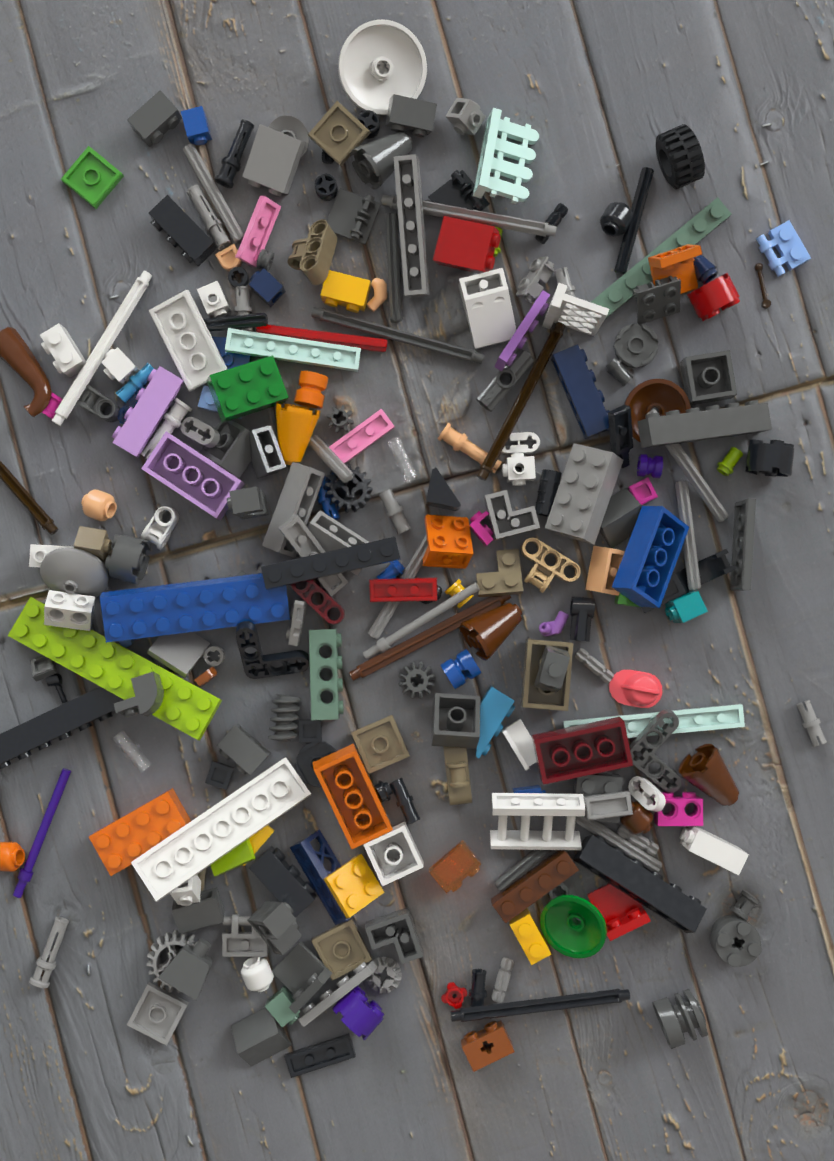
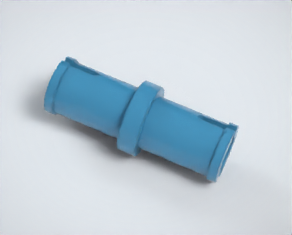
M147 362L135 376L131 375L129 377L130 380L116 392L117 396L124 403H127L136 392L144 388L143 386L148 382L147 379L154 368Z

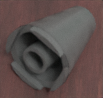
M399 131L355 147L351 150L350 157L354 155L355 161L352 162V165L357 175L365 184H372L371 189H378L395 170L394 157L408 155L412 151V139L407 133Z

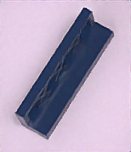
M319 829L304 840L292 845L290 849L311 885L316 889L318 897L334 924L337 925L348 921L350 918L345 917L323 879L340 868L341 865ZM314 838L320 844L319 852L314 851L310 844V841ZM324 858L329 859L331 862V871L325 870L323 866Z

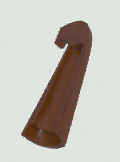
M7 327L0 331V358L33 389L34 398L24 408L31 416L35 417L50 402V383L37 359L16 329Z

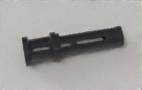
M241 120L227 157L222 159L220 172L214 178L215 182L223 187L233 188V179L236 172L240 171L241 164L239 162L254 129V124L247 120Z

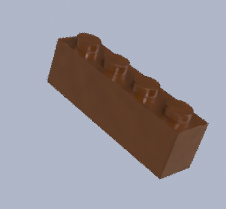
M558 850L516 880L505 891L491 898L492 906L506 924L579 871L566 850Z

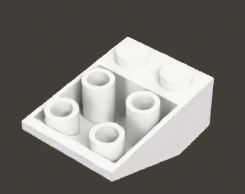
M503 268L460 278L458 287L474 348L479 349L510 341L516 332V325Z

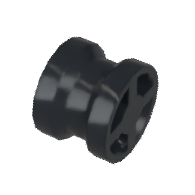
M363 111L358 116V120L371 132L366 138H374L380 130L379 117L373 111Z
M327 173L319 175L315 180L316 194L321 200L331 201L338 192L335 178Z

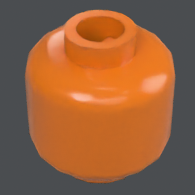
M0 842V871H16L25 860L24 850L17 842Z

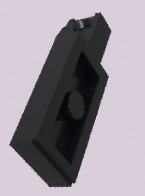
M622 405L609 411L608 419L611 452L623 459L621 468H625L630 465L629 452L633 448L631 408L630 406Z

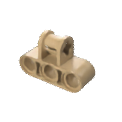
M528 538L522 543V555L534 563L524 582H529L540 589L541 593L546 590L554 576L564 582H572L579 578L580 567L536 538ZM532 542L537 546L535 554L527 553L525 549L527 543ZM547 554H552L556 558L554 566H548L545 563L544 558ZM566 566L574 568L575 574L572 578H567L564 575V568Z

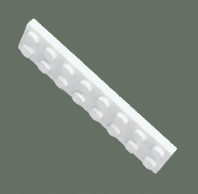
M285 757L139 856L131 864L155 901L158 902L311 796V793Z

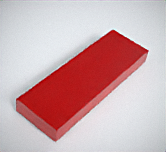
M437 577L369 579L370 602L438 600Z

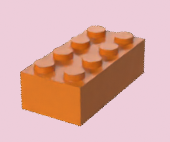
M354 743L312 762L314 772L351 849L393 830Z
M172 788L89 836V839L109 875L112 876L132 865V861L191 822V819Z

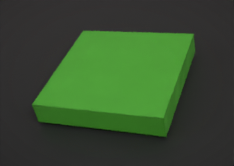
M88 146L60 180L93 208L97 209L124 175Z

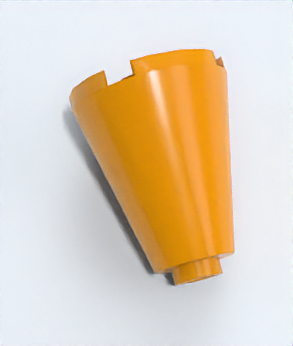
M276 403L278 445L286 465L302 461L320 417V410L315 409V412L312 413L313 411L309 410V407L285 404L284 408H281V404Z

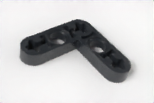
M243 621L237 625L236 640L247 677L260 679L300 673L308 669L309 655L305 651L293 650L263 655L255 624L250 621ZM243 631H247L249 633V639L246 640V636ZM248 647H253L257 651L255 653L249 654L245 652V649ZM279 661L283 665L281 667L275 668L271 665V663Z

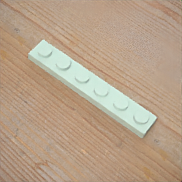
M228 328L225 352L262 358L273 355L275 360L358 372L361 348L232 328Z

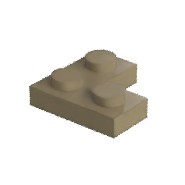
M519 549L496 551L498 572L476 573L477 585L480 588L478 597L523 594Z

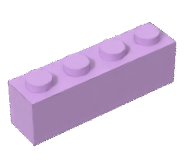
M159 366L158 370H152L147 379L150 383L146 389L141 388L136 396L137 404L134 408L130 407L124 416L126 422L122 427L118 426L112 435L115 445L137 458L184 384L182 379Z

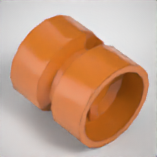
M300 371L299 385L301 388L296 390L294 403L309 408L322 409L325 396L321 392L327 388L329 378L316 372Z

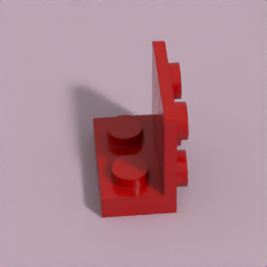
M609 883L587 894L590 903L600 911L605 920L609 941L651 922L642 904Z

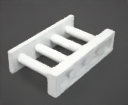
M492 793V814L498 815V830H490L491 849L581 850L580 832L575 831L576 816H585L583 794ZM508 816H521L520 830H507ZM530 816H544L543 831L529 830ZM553 816H567L565 831H552Z

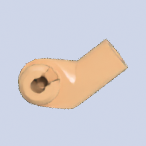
M375 278L371 282V286L374 289V297L366 305L372 312H375L387 299V284L380 278Z

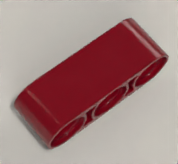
M314 580L307 581V587L303 590L298 589L296 584H291L292 589L328 623L338 624L343 621L345 611L342 606ZM320 592L324 596V601L320 605H315L312 597L315 593ZM334 607L340 611V617L335 621L331 620L328 615L329 610Z

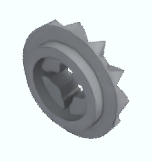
M390 957L374 959L373 961L378 969L366 978L371 989L379 994L390 993L397 989L402 978L399 964ZM387 967V975L390 978H386L383 984H381V977L377 974L382 973L384 968Z

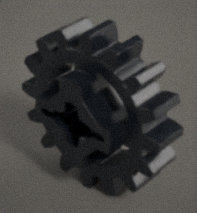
M348 464L347 467L352 471L353 479L344 483L342 480L335 482L339 477L331 470L330 475H327L325 479L327 483L323 486L324 490H328L325 498L332 499L329 504H337L336 510L338 511L343 507L345 513H348L350 508L354 512H357L359 507L363 509L366 502L370 500L371 496L369 494L373 490L372 487H368L371 479L365 480L364 478L367 473L363 472L360 474V467L357 466L353 470L351 464ZM361 495L359 499L353 501L354 497Z

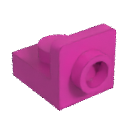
M479 511L469 519L472 522L469 527L486 547L494 540L491 537L493 532L486 524L483 526L480 524L489 513L485 511L482 514Z

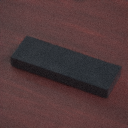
M348 1033L286 1053L284 1057L290 1076L293 1078L355 1058L356 1053Z

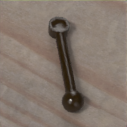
M757 263L754 269L758 272L763 297L761 306L767 309L771 306V301L767 298L762 274L763 265Z

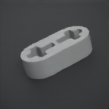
M187 417L181 424L182 433L201 445L213 448L219 443V432L194 417ZM195 426L198 429L194 432L190 430V427ZM207 433L211 435V438L207 439L203 435Z

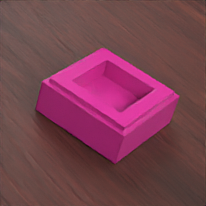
M648 477L627 487L628 491L641 505L658 497Z

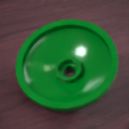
M561 895L550 900L541 913L540 926L547 942L561 954L572 958H587L595 955L603 947L607 937V926L600 911L589 901L574 895Z

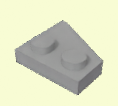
M295 600V603L292 605L290 613L292 623L291 626H288L286 639L289 640L288 645L300 646L307 602Z

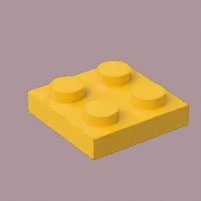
M358 854L323 879L346 918H350L384 893L362 854Z

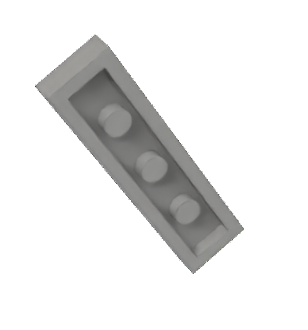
M294 514L278 527L300 558L325 552L299 515ZM342 573L317 579L331 597L348 583Z
M372 960L367 965L365 962L361 963L353 970L356 973L351 978L346 975L336 983L337 989L333 992L331 989H328L319 997L321 1000L315 1005L312 1002L302 1010L304 1014L298 1019L301 1025L305 1027L378 969L374 961Z

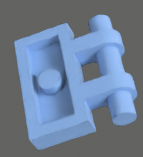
M790 220L768 232L771 238L770 241L766 239L764 234L756 238L760 245L758 248L761 254H765L770 263L768 264L771 271L774 270L777 277L786 273L782 265L786 264L788 270L791 271L811 259ZM776 247L781 258H777L772 248Z

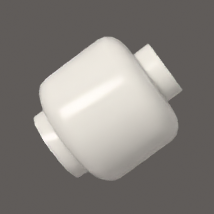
M251 957L244 962L241 969L242 978L247 989L250 991L263 992L267 990L274 978L270 965L265 958Z

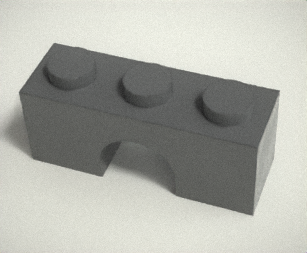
M257 486L229 491L230 497L227 498L228 509L237 517L244 520L269 515L266 495Z

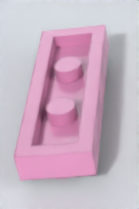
M266 196L259 197L236 258L251 267H256L259 254L262 249H265L281 209L280 205Z
M380 409L329 446V448L346 464L394 429L395 426L385 412Z

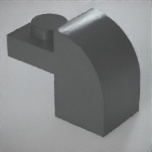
M150 672L132 678L135 697L114 703L115 712L125 717L138 714V710L141 715L147 717L152 715L159 709L164 697L160 675Z

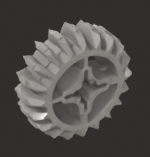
M174 930L172 935L166 932L164 938L159 936L156 939L157 943L151 945L152 951L147 954V957L152 960L147 962V966L153 968L148 973L149 975H156L153 983H157L159 980L162 982L160 989L167 985L169 986L168 992L173 991L174 987L159 979V976L181 950L178 945L184 946L189 944L195 947L197 943L193 941L195 934L188 938L186 937L187 932L179 936L178 930ZM167 947L169 959L162 964L161 953Z

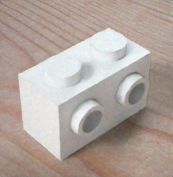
M58 323L40 334L44 341L41 345L48 355L52 354L54 357L53 365L60 374L63 372L71 378L81 371L86 360L68 331Z

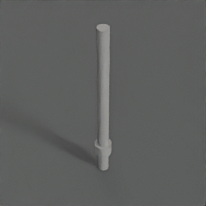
M476 582L387 638L382 637L376 641L377 644L363 652L364 657L368 660L381 651L384 653L395 642L479 591V586Z

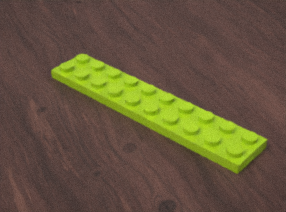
M32 597L29 598L9 632V637L124 700L135 697L132 678L150 672L159 674L164 697L161 706L152 715L199 741L201 740L222 702L221 699L116 642L106 643L105 637L92 629L85 631L44 625L45 604Z

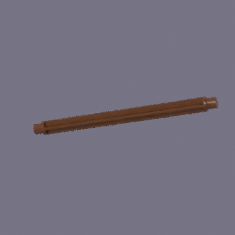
M490 596L384 653L373 657L349 672L352 680L355 681L360 677L364 678L461 627L460 624L463 621L503 605L505 601L511 599V596Z

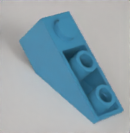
M491 685L480 702V738L477 749H475L477 758L488 753L492 746L489 743L493 735L496 737L499 735L504 726L501 724L504 717L509 718L515 709L513 705L514 700Z

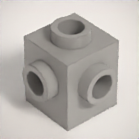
M456 98L445 116L454 125L453 129L461 135H475L486 118L480 110L481 107L476 102L464 98Z

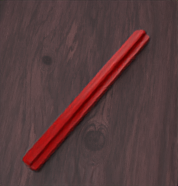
M276 325L256 327V332L357 347L361 348V350L386 352L387 340L381 338Z

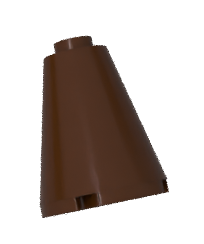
M506 603L463 621L459 629L468 646L477 649L478 652L475 654L486 661L522 621V611L518 605Z
M713 744L699 746L695 749L697 751L696 754L692 757L688 754L680 764L679 773L683 779L722 806L733 805L738 800L739 790L718 749Z

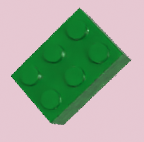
M273 355L211 374L207 379L208 387L222 423L274 407L276 403L283 404L289 398Z

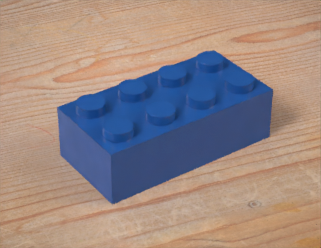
M642 506L612 588L640 607L660 608L689 526L663 506Z

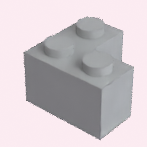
M507 490L484 496L495 541L540 528L535 506L512 512Z

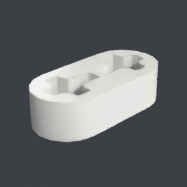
M532 432L511 433L509 441L517 442V445H511L509 450L504 446L501 453L507 455L533 453L538 449L540 439ZM528 437H531V440L535 441L536 444L532 445V448L529 449L528 445H520V442H525Z
M636 776L630 780L628 785L630 794L645 809L659 812L664 808L665 796L648 779ZM639 783H640V787L644 790L643 792L639 791V789H640V788L638 787ZM650 796L655 797V805H653L654 802L649 798Z

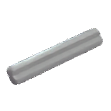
M313 435L308 445L344 483L352 480V471L319 436Z

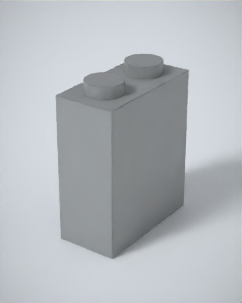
M260 124L242 177L249 179L248 184L260 188L262 184L269 187L268 192L277 196H281V193L288 194L306 142Z

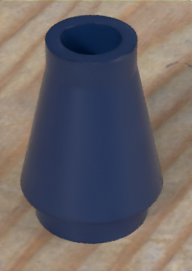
M703 255L694 257L693 263L696 278L699 282L707 284L717 276V267Z

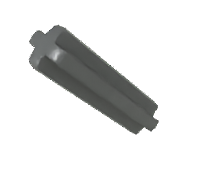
M531 850L495 881L496 887L501 892L505 891L550 853L551 850Z

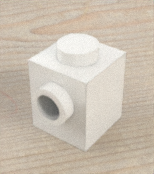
M218 281L197 289L210 318L224 317L228 311H231Z
M118 347L115 350H109L104 355V360L101 361L106 367L103 371L111 380L116 378L122 385H125L130 380L129 377L131 375L135 376L140 371Z
M195 875L172 891L170 895L178 905L189 906L192 903L200 902L201 880L198 875Z

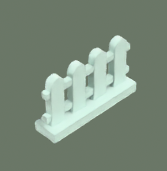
M493 108L486 121L473 196L482 198L486 191L490 192V197L495 198L496 195L511 199L513 204H517L518 201L524 202L529 196V191L526 187L521 186V182H529L533 175L529 168L524 167V164L532 163L536 157L535 151L527 147L528 144L534 145L537 142L539 134L536 130L531 129L529 124L521 126L510 122V118L504 117L503 120L500 119L502 110ZM508 137L520 141L521 145L506 141V138ZM503 156L517 160L518 164L503 160ZM500 175L515 180L514 184L500 180Z

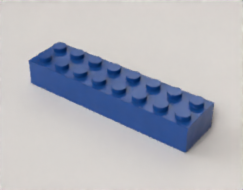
M262 573L101 592L100 595L106 643L235 627L243 621L259 624L290 620L286 586L266 590Z

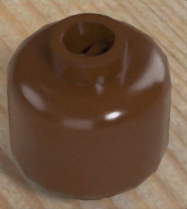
M631 801L633 815L620 816V822L634 835L646 834L653 826L651 823L653 814L638 801Z

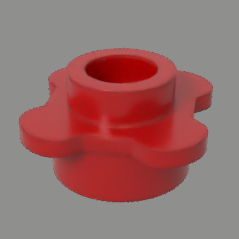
M450 982L447 984L446 993L441 996V1000L443 1003H448L455 1009H459L462 1007L464 997L468 994L467 989L464 987L460 988L454 982Z

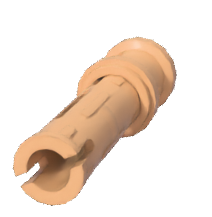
M448 423L438 437V440L445 441L453 447L454 451L459 452L460 450L482 465L488 453L469 441L465 433H459ZM496 461L492 469V472L494 474L501 465L502 461Z

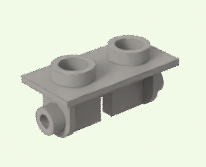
M539 257L533 260L529 266L530 271L528 275L518 285L519 290L516 296H526L525 300L531 304L537 300L544 288L538 281L540 280L546 284L554 272V264L547 261L549 257Z

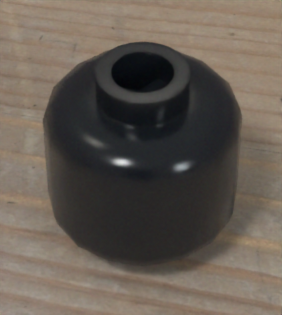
M610 203L600 219L602 230L607 235L613 237L623 235L633 219L632 211L625 203Z

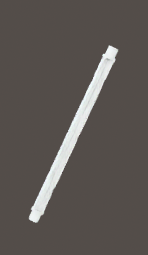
M143 271L141 276L137 277L55 411L56 414L52 419V422L61 426L63 421L68 418L76 402L101 364V361L104 359V355L109 351L146 288L149 286L148 282L152 275L147 271Z

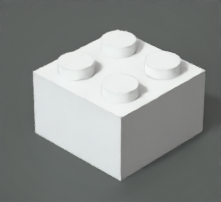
M405 821L393 826L392 831L363 844L382 886L424 867L423 859Z

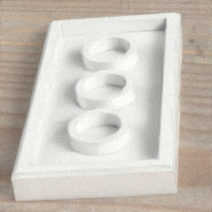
M185 290L149 310L188 391H193L206 384L209 375L227 370L226 364L189 290Z

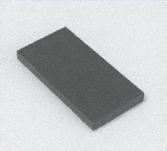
M748 498L735 503L731 566L735 565L737 569L731 571V591L751 590L756 499Z

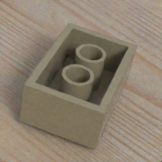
M526 639L521 694L522 707L568 711L573 643ZM545 645L566 650L570 655L562 688L556 693L534 687Z

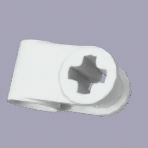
M164 506L158 508L151 521L143 530L141 539L150 541L157 546V549L161 550L168 542L173 529L179 521L178 512L171 507ZM166 511H169L172 515L168 523H165L162 517Z

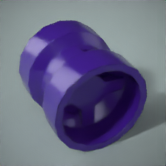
M640 454L637 462V476L644 477L650 474L653 478H660L663 470V456H654L651 459L646 454Z

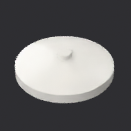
M373 20L356 28L344 42L339 55L338 73L344 92L357 107L364 111H373L377 115H387L389 101L393 94L414 99L418 98L425 84L427 62L422 45L408 28L390 20Z

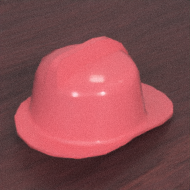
M621 670L616 672L610 681L609 691L612 698L618 703L639 708H650L659 702L662 696V685L660 680L650 673Z

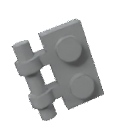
M240 914L224 916L223 925L231 926V932H223L222 957L268 956V945L253 927L252 932H239L240 926H251L247 921L251 916H240Z

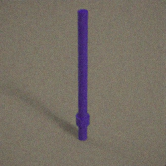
M62 769L25 865L19 871L17 876L19 880L13 896L17 898L22 897L27 882L31 881L34 873L32 871L71 774L69 769Z

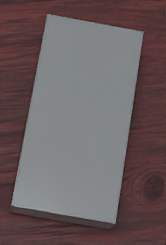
M630 791L584 796L587 821L633 815Z

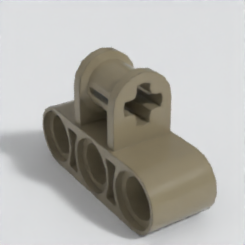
M321 219L314 222L310 227L307 238L295 240L292 244V255L288 257V265L293 269L302 270L313 285H319L326 280L338 238L326 220Z
M443 746L450 806L472 803L467 749Z

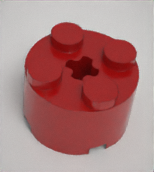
M728 272L687 294L698 318H701L702 321L719 314V308L723 311L740 302L738 298L740 296Z

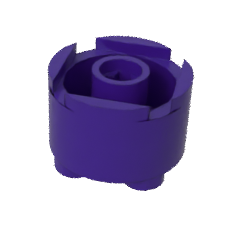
M357 985L339 999L332 1007V1010L335 1014L340 1012L343 1015L341 1021L358 1037L362 1035L363 1040H366L383 1021L385 1014L381 1011L382 1008L374 1000L368 1001L364 990Z

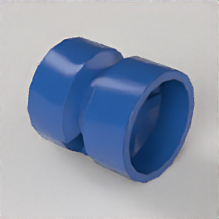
M467 649L457 654L455 660L449 659L440 665L454 689L465 684L467 678L473 679L482 673Z

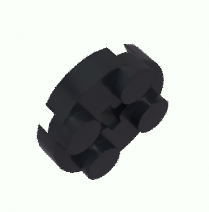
M325 741L311 742L305 745L296 758L295 766L301 780L306 784L322 787L314 772L312 762H314L315 758L319 760L337 750Z

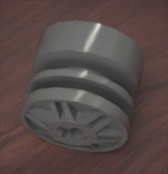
M689 988L683 990L684 1002L679 993L674 994L676 1001L674 1006H672L667 997L652 1002L663 1034L671 1049L685 1044V1032H688L693 1041L697 1040L695 1028H697L701 1037L708 1036L705 1016L698 1000L695 999Z

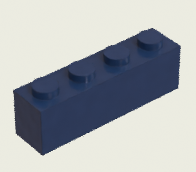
M577 344L553 354L551 361L584 439L586 440L609 430V410L606 411L603 405L605 399L602 391L597 390L595 386L596 377L593 370H589L586 365L588 359L584 349H580Z

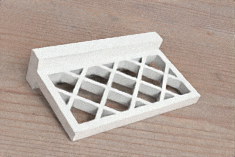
M558 283L542 327L551 329L553 322H561L568 328L595 336L607 317L609 309L565 294L567 285Z

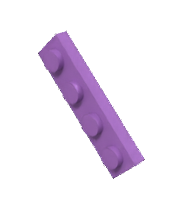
M545 291L541 292L499 356L494 366L496 369L502 372L506 365L511 366L517 356L514 352L517 348L521 350L528 339L525 335L528 331L532 333L539 322L536 318L538 315L543 316L547 311L549 304L546 302L550 294Z

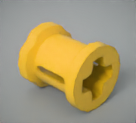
M459 579L445 593L452 597L465 588L461 585V580ZM471 595L465 600L458 603L457 607L461 608L474 595Z

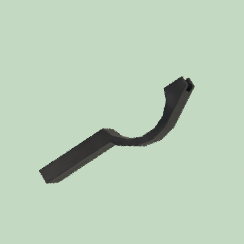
M727 549L698 561L701 585L737 569L735 565L730 566L725 554L729 553ZM686 568L671 576L661 605L691 591L688 589ZM641 607L644 613H647L655 609L650 607Z

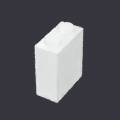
M697 826L684 827L680 833V844L687 850L737 875L740 874L749 855L745 851Z

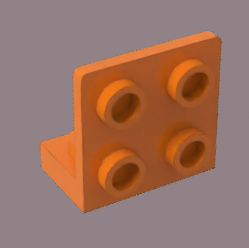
M687 244L648 257L654 286L655 280L660 281V279L672 276L677 277V280H681V294L697 289L698 283L693 261L694 257L702 255L701 246Z
M427 514L425 516L428 547L422 558L423 566L466 569L473 556L468 518Z

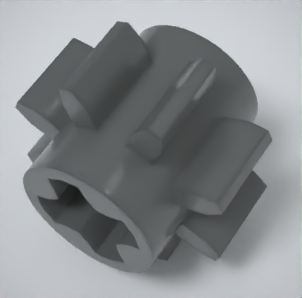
M344 405L341 406V409L337 410L333 406L334 412L332 415H326L328 419L332 420L328 427L335 426L336 433H339L340 429L348 432V424H354V421L348 418L353 414L352 411L346 413ZM340 415H343L345 421H341L338 424L335 417L339 418Z

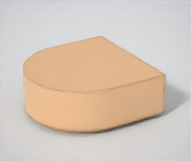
M235 244L215 254L222 268L226 271H230L234 267H240L242 261L236 258L238 250Z

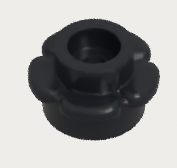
M379 780L374 788L380 801L391 800L390 795L393 794L391 787L387 782L383 783Z

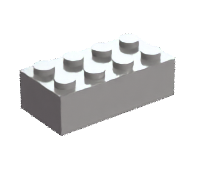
M574 443L545 528L554 534L595 545L623 459L613 452Z

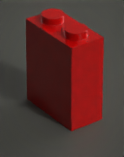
M444 216L433 261L439 265L474 273L488 272L494 267L495 257L493 255L495 248H498L500 244V231L494 226Z

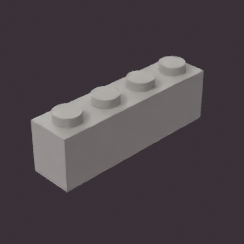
M292 462L262 546L295 558L297 552L278 527L294 514L299 515L304 524L307 525L325 473Z

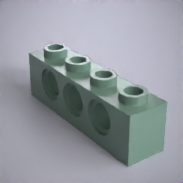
M337 629L309 630L311 720H338L340 714H344L343 701H339V692H343V678H339L338 669H342V656H338V647H342V635L337 633ZM324 645L332 649V655L329 658H324L320 654V649ZM323 668L331 669L333 673L331 680H324L321 677ZM328 690L332 692V702L326 703L322 700L321 694L323 691Z

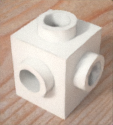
M524 453L511 454V457L506 459V464H502L503 477H507V482H512L513 486L526 485V481H534L536 479L534 456L524 457ZM515 467L521 468L522 472H517Z

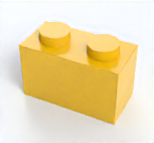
M329 270L320 296L322 301H325L324 304L337 307V305H341L351 312L358 313L359 310L365 312L371 282L367 279Z
M528 908L509 921V925L531 965L552 955Z

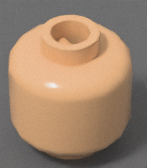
M93 489L82 498L83 512L90 518L106 521L112 518L116 512L117 504L114 497L109 493Z

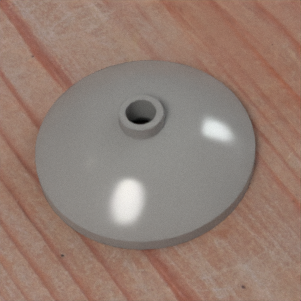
M78 548L55 549L44 557L40 566L42 580L52 591L94 596L96 598L101 595V592L106 590L109 583V572L105 568L104 563L90 552Z

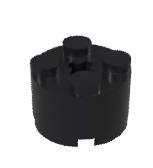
M749 440L745 472L757 475L759 471L760 474L773 477L791 476L794 445L784 443L781 440H770V444L763 443L762 440Z

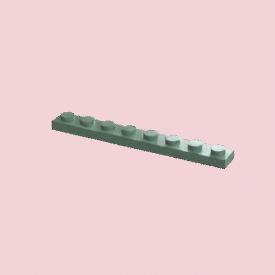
M717 197L592 300L591 303L608 308L609 312L605 318L607 319L633 297L632 290L636 289V286L648 285L649 282L653 281L648 257L687 244L696 245L727 220L732 213Z

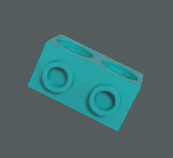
M699 591L687 592L665 603L667 608L664 609L667 618L670 621L673 620L674 623H684L708 612Z

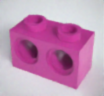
M661 792L665 796V804L671 803L672 810L668 814H663L662 810L654 812V823L657 826H703V798L696 796V792H682V796H674V793ZM689 803H693V812L690 814H686L685 806Z

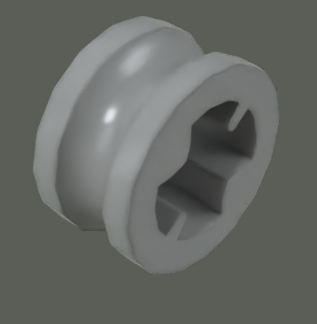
M219 646L209 647L204 652V660L210 666H218L224 662L225 652ZM211 651H218L220 653L218 655L220 657L219 661H211L209 653Z

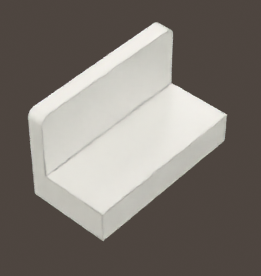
M518 719L501 731L523 768L527 771L530 769L529 766L536 763L537 760L532 737L522 720Z

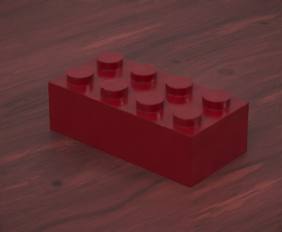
M621 717L531 735L540 779L543 785L633 766L625 723Z

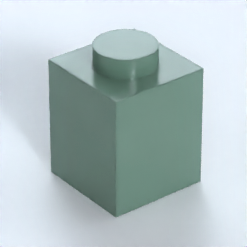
M285 985L271 996L265 1005L266 1009L281 1027H284L287 1023L292 1025L300 1017V1010L295 1014L289 1008L294 999Z

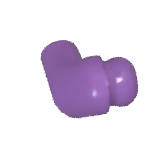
M559 611L555 621L540 624V633L547 637L560 634L569 615Z

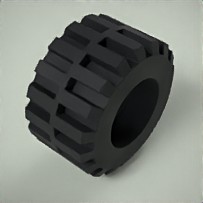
M686 124L661 133L656 137L658 163L665 179L673 188L679 189L703 178L705 174L703 152L696 135Z

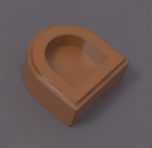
M211 667L194 680L198 686H204L217 676L218 672L214 667Z

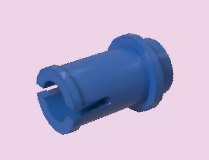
M398 560L392 561L377 578H396L399 574H403L402 571L405 567Z

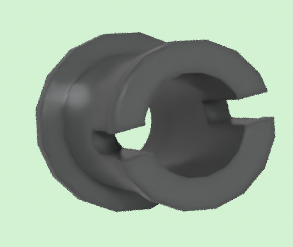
M615 358L606 366L607 372H611L622 386H625L633 376L620 363L621 360L618 361Z

